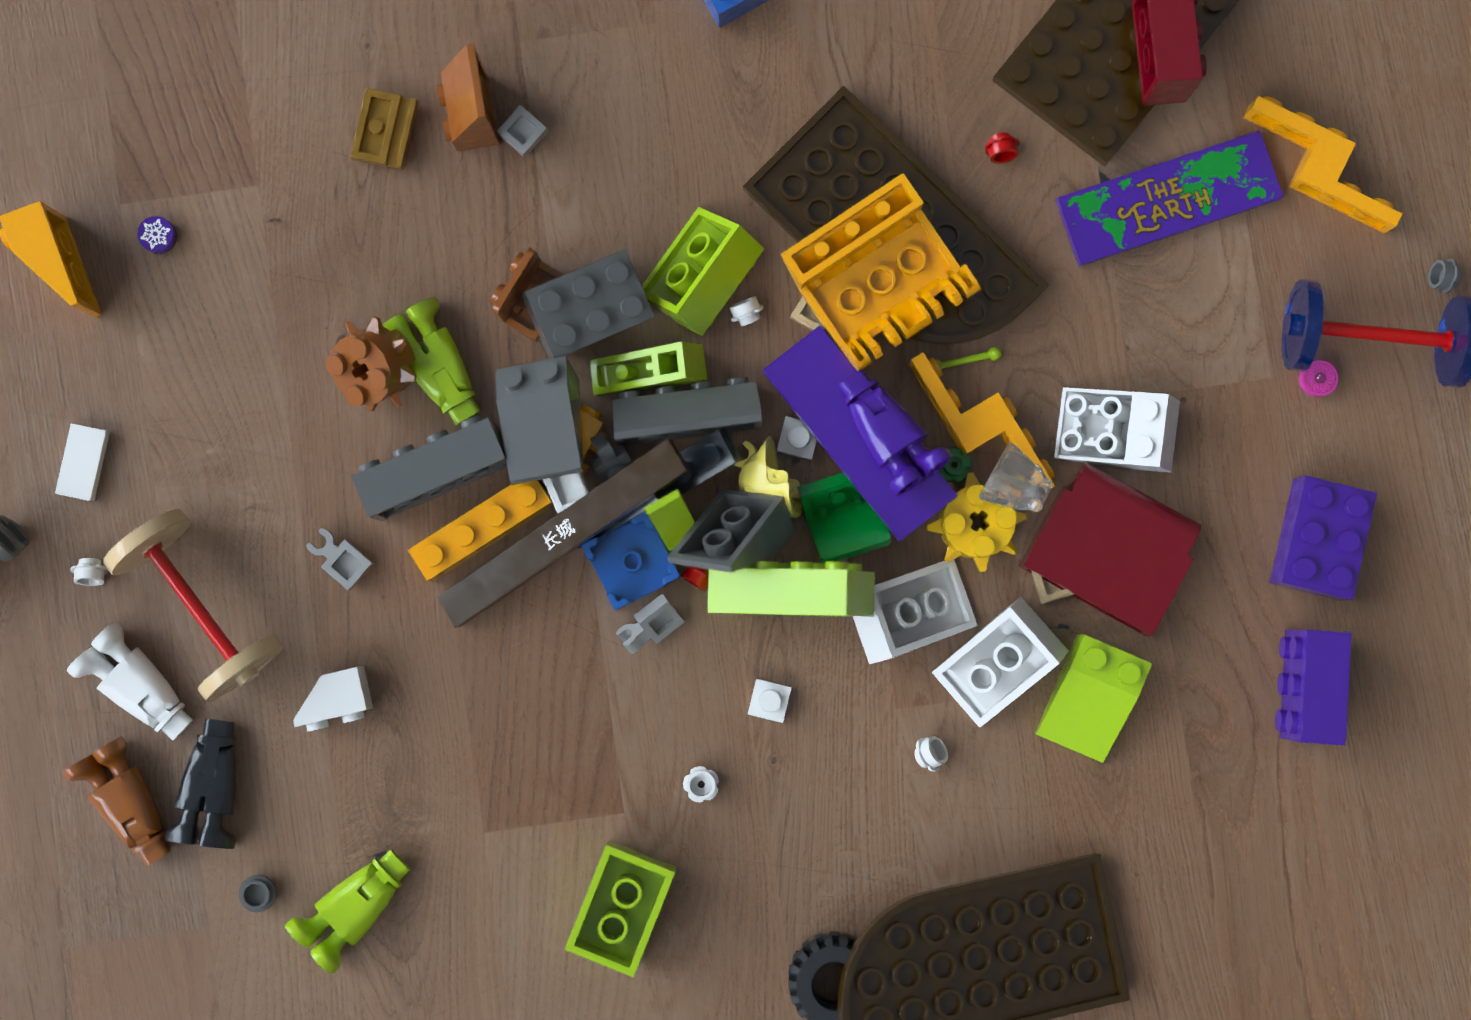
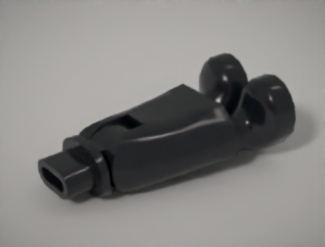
M205 719L203 735L197 734L198 741L189 757L175 803V808L182 809L181 817L177 824L167 829L166 841L191 845L198 844L199 846L211 848H235L236 839L234 835L223 828V815H233L236 789L235 746L232 745L236 744V739H232L234 722ZM204 812L206 815L199 837L198 818L199 813Z

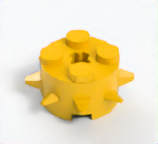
M973 472L967 473L964 488L956 492L957 498L941 509L939 520L927 525V531L942 534V540L948 546L944 558L947 563L959 556L973 558L979 571L985 572L990 555L996 554L999 551L1012 555L1017 553L1018 550L1012 543L1011 538L1015 532V525L1027 519L1026 513L1014 511L1011 502L1006 498L1009 487L1007 482H1003L993 488L979 484ZM971 514L974 516L980 514L983 517L982 523L985 525L983 530L978 528L974 531L971 528L973 523L972 519L969 518Z

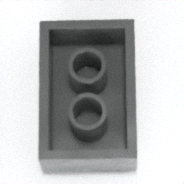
M626 249L520 293L548 359L565 356L654 317Z

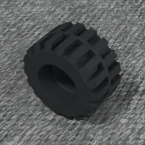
M830 931V935L823 936V933L815 935L814 940L809 941L807 939L802 943L801 950H796L792 957L793 962L791 965L789 964L788 985L792 1003L796 1006L797 1013L801 1018L805 1017L807 1020H839L838 1000H826L817 995L812 981L816 971L824 964L829 962H846L856 942L852 935L847 933L845 936L839 935L838 931Z

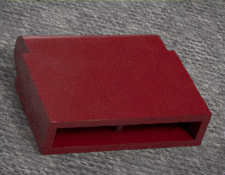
M1085 462L1076 473L1069 489H1063L1058 492L1018 567L1031 574L1034 571L1041 575L1042 579L1061 590L1066 589L1074 593L1071 596L1144 636H1153L1194 560L1188 554L1200 533L1201 524Z

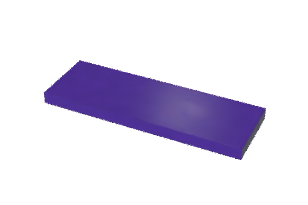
M818 326L762 370L763 374L898 542H901L957 498L958 495L939 472H936L926 480L922 478L916 487L900 496H895L890 489L893 479L892 471L888 465L882 468L878 466L854 422L850 408L845 404L847 396L839 387L842 381L857 371L821 326ZM903 452L902 456L906 462L917 469L909 454Z

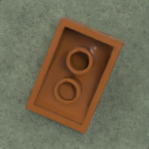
M474 43L467 44L441 71L442 84L437 85L440 106H446L448 119L442 120L446 141H452L457 151L499 144L488 74Z

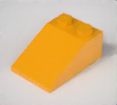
M42 201L0 215L2 225L0 238L8 250H11L70 306L93 317L102 315L66 216Z

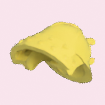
M768 436L759 450L752 443L744 441L742 444L749 450V456L747 459L735 464L736 467L742 469L739 474L740 491L784 496L790 518L801 516L803 509L797 489L800 483L796 479H789V473L786 471L778 470L777 452L772 437Z

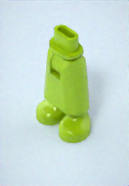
M432 296L406 310L410 320L416 325L423 336L422 342L416 340L404 314L394 316L385 322L383 327L390 331L394 329L400 331L408 340L415 355V360L411 362V368L417 375L416 382L441 407L443 414L449 413L457 426L481 411L473 399L476 394L472 391L471 382L463 360L448 328L437 329L434 316L440 309V303L435 296Z
M390 849L381 859L376 857L372 863L353 873L317 901L315 908L319 912L311 918L292 917L285 924V927L299 944L309 948L331 925L334 931L310 951V954L323 970L334 974L341 966V950L345 943L348 942L355 946L387 907L397 890L396 888L402 886L400 880L411 869L396 852Z

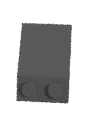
M567 356L497 369L496 401L510 483L516 485L583 472L579 379Z
M721 489L668 555L669 563L732 573L778 554L795 531L784 496Z

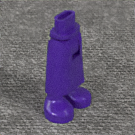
M861 369L842 381L839 387L847 396L845 404L850 408L854 422L878 466L882 468L888 465L892 471L893 479L890 489L897 497L916 487L922 478L926 480L934 475L953 458V455L946 448L930 450L922 444V441L928 436L925 430L880 385L878 386L879 383L876 379L871 381L864 370ZM903 452L909 454L917 469L906 462L902 456Z

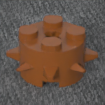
M376 316L372 318L367 328L360 331L349 321H346L345 326L348 336L340 339L331 349V355L326 358L327 371L333 376L338 389L345 395L349 404L356 407L366 405L369 411H374L377 404L387 398L400 408L403 405L399 392L405 390L412 381H416L417 377L411 368V362L415 360V355L408 340L400 331L396 329L390 331L383 327L380 318Z

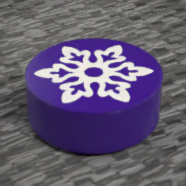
M159 216L145 219L140 224L137 232L138 240L142 247L154 254L168 252L173 248L177 239L174 226Z

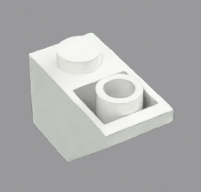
M364 666L321 675L293 720L294 726L306 725L307 732L329 727L328 719L342 716L343 723L365 718L363 711L373 709Z

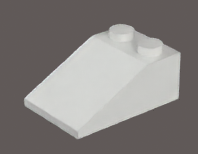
M955 560L949 563L942 561L876 584L874 590V617L853 616L869 664L897 657L978 626Z
M1020 596L932 673L980 728L1056 667L1069 651Z

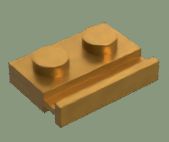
M366 88L350 154L351 159L403 171L419 105L418 100L412 97L410 99L398 94Z

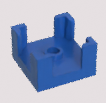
M646 512L632 518L631 522L581 545L589 562L592 563L614 611H618L681 578L675 565L669 563L667 558L669 553Z

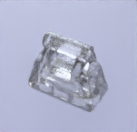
M1010 442L988 478L979 498L983 501L1017 510L1038 512L1042 509L1053 485L1051 480L1047 479L1043 470L1015 444Z

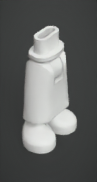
M117 622L111 623L102 630L92 641L91 645L93 647L79 655L67 668V672L74 678H80L89 674L101 678L103 681L97 687L100 692L146 725L155 728L154 730L157 733L163 731L173 741L193 722V719L182 710L185 704L179 702L170 684L140 648L137 647L131 651L126 646L123 628ZM104 654L110 655L119 664L115 667Z

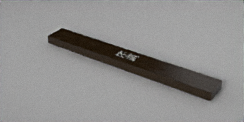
M666 439L439 595L438 599L454 627L463 626L690 472V468L673 440Z

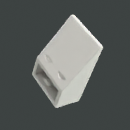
M1063 387L1054 458L1134 470L1171 473L1180 401L1169 394Z

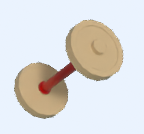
M176 508L152 518L121 539L107 553L103 563L112 575L127 573L149 560L154 563L226 660V663L216 669L198 687V691L205 701L210 702L225 695L239 685L242 687L258 676V672L283 650L284 646L276 635H270L250 645L240 653L237 651L164 553V550L181 537L190 526V520L181 509Z

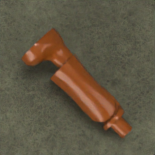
M123 736L68 767L62 771V774L66 780L71 782L85 780L95 789L86 796L123 843L129 849L135 847L131 851L134 855L138 852L144 864L148 866L171 852V849L163 838L166 835V831L163 829L159 812L138 766L130 769L125 760L127 743ZM104 766L109 768L114 778L112 780L107 775Z

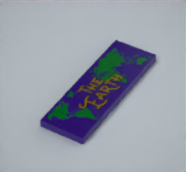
M1259 130L1058 197L1055 201L1078 267L1279 201L1284 196Z

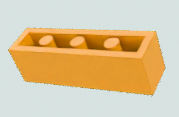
M540 480L516 485L511 484L408 549V552L425 579L435 582L550 509L554 504Z

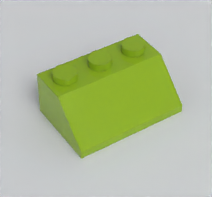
M698 207L642 285L643 291L650 304L683 327L703 336L713 324L726 302L733 296L736 288L748 271L755 265L764 248L739 224Z

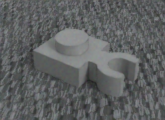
M321 528L319 533L326 538V545L319 549L316 545L309 542L306 547L314 555L325 556L327 560L321 568L345 589L351 591L375 563L348 540H344L338 546L334 534L327 529Z

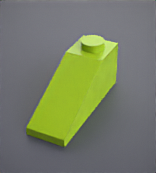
M681 341L589 360L593 396L680 386L707 380L703 344Z
M678 490L644 508L670 552L695 523Z

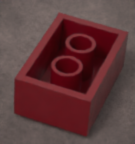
M1132 0L1143 106L1187 102L1194 90L1197 89L1200 81L1206 76L1205 55H1200L1199 42L1202 40V22L1200 19H1196L1194 6H1197L1198 0Z

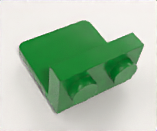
M844 473L797 487L804 517L822 563L844 560L888 546L891 543L892 539L888 528Z

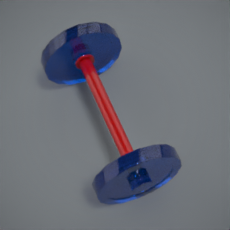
M1305 279L1299 280L1294 285L1286 305L1281 339L1282 358L1284 366L1288 370L1301 372L1308 370L1314 361L1321 335L1435 347V372L1439 383L1444 387L1461 388L1466 386L1471 380V297L1457 296L1452 298L1443 312L1438 332L1324 321V302L1321 285L1315 280Z

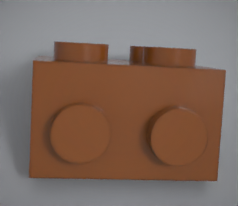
M529 247L525 254L520 252L516 256L510 267V271L513 274L506 285L501 283L497 287L491 298V303L494 304L492 307L493 313L502 323L537 343L539 335L520 293L564 274L542 262L537 251Z

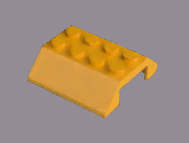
M904 173L781 254L800 293L835 345L857 371L872 363L865 349L875 360L883 356L880 345L873 339L880 333L885 336L889 343L896 347L902 343L897 331L905 339H908L933 322L929 312L936 319L943 316V308L939 301L934 298L940 293L953 305L958 306L963 302L961 294L968 299L981 290L978 281L965 264L960 267L921 210L924 202Z

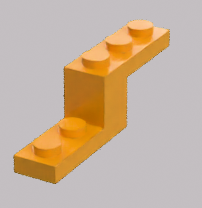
M1258 95L1249 104L1243 116L1244 119L1306 148L1288 187L1384 234L1397 226L1403 213L1394 210L1392 203L1381 198L1372 199L1362 194L1361 189L1352 183L1337 182L1356 144L1347 139V135L1344 132L1335 128L1326 129L1316 124L1314 118L1305 113H1293L1283 108V104L1272 97H1261Z
M923 352L910 360L908 366L955 444L962 450L964 455L1001 435L1037 496L1055 486L1051 480L1055 477L1052 468L1045 459L1040 461L1033 450L1036 447V443L1026 428L1020 429L1014 419L1017 416L1016 409L1007 397L1002 399L998 392L961 414L958 410L962 406L961 402L952 388L945 389L939 379L943 376V373L933 357L927 359Z

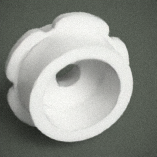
M756 296L742 300L729 307L733 315L731 321L736 322L739 320L741 326L753 323L761 318L759 312L764 309V306L759 305Z
M82 558L77 566H72L70 569L74 573V583L84 586L104 584V575L108 573L107 567L101 565V560L95 558Z
M938 737L920 738L916 743L915 758L921 767H928V770L936 772L940 769V765L947 762L948 752L945 744Z
M697 766L691 769L689 775L685 776L683 788L689 793L688 797L691 800L703 802L705 799L711 800L716 796L719 779L713 770H706L704 766ZM699 781H703L705 783V786L703 788H700L698 786Z

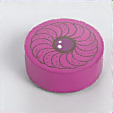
M1313 361L1301 370L1299 384L1307 395L1323 397L1333 392L1336 388L1338 373L1335 367L1327 361Z

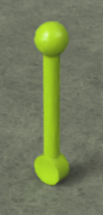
M991 347L988 352L943 362L935 361L942 370L989 358L997 361L1001 358L1002 351L998 347Z

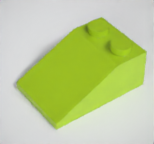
M1076 634L1035 734L1103 763L1140 695L1152 663L1085 634Z

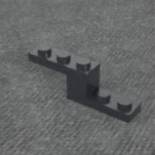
M726 428L717 430L680 452L690 468V472L588 541L596 537L600 538L629 522L632 518L646 512L645 507L675 490H678L679 494L683 495L742 461Z

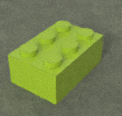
M609 840L564 950L634 978L674 877L676 866Z

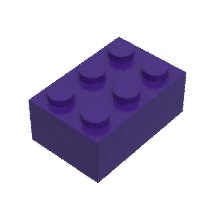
M1310 476L1294 478L1269 583L1335 600H1353L1377 493Z
M1285 630V636L1281 637L1279 644L1280 657L1284 658L1283 673L1279 674L1277 680L1278 694L1282 695L1281 709L1277 710L1275 717L1276 730L1280 731V738L1304 743L1346 745L1351 633Z

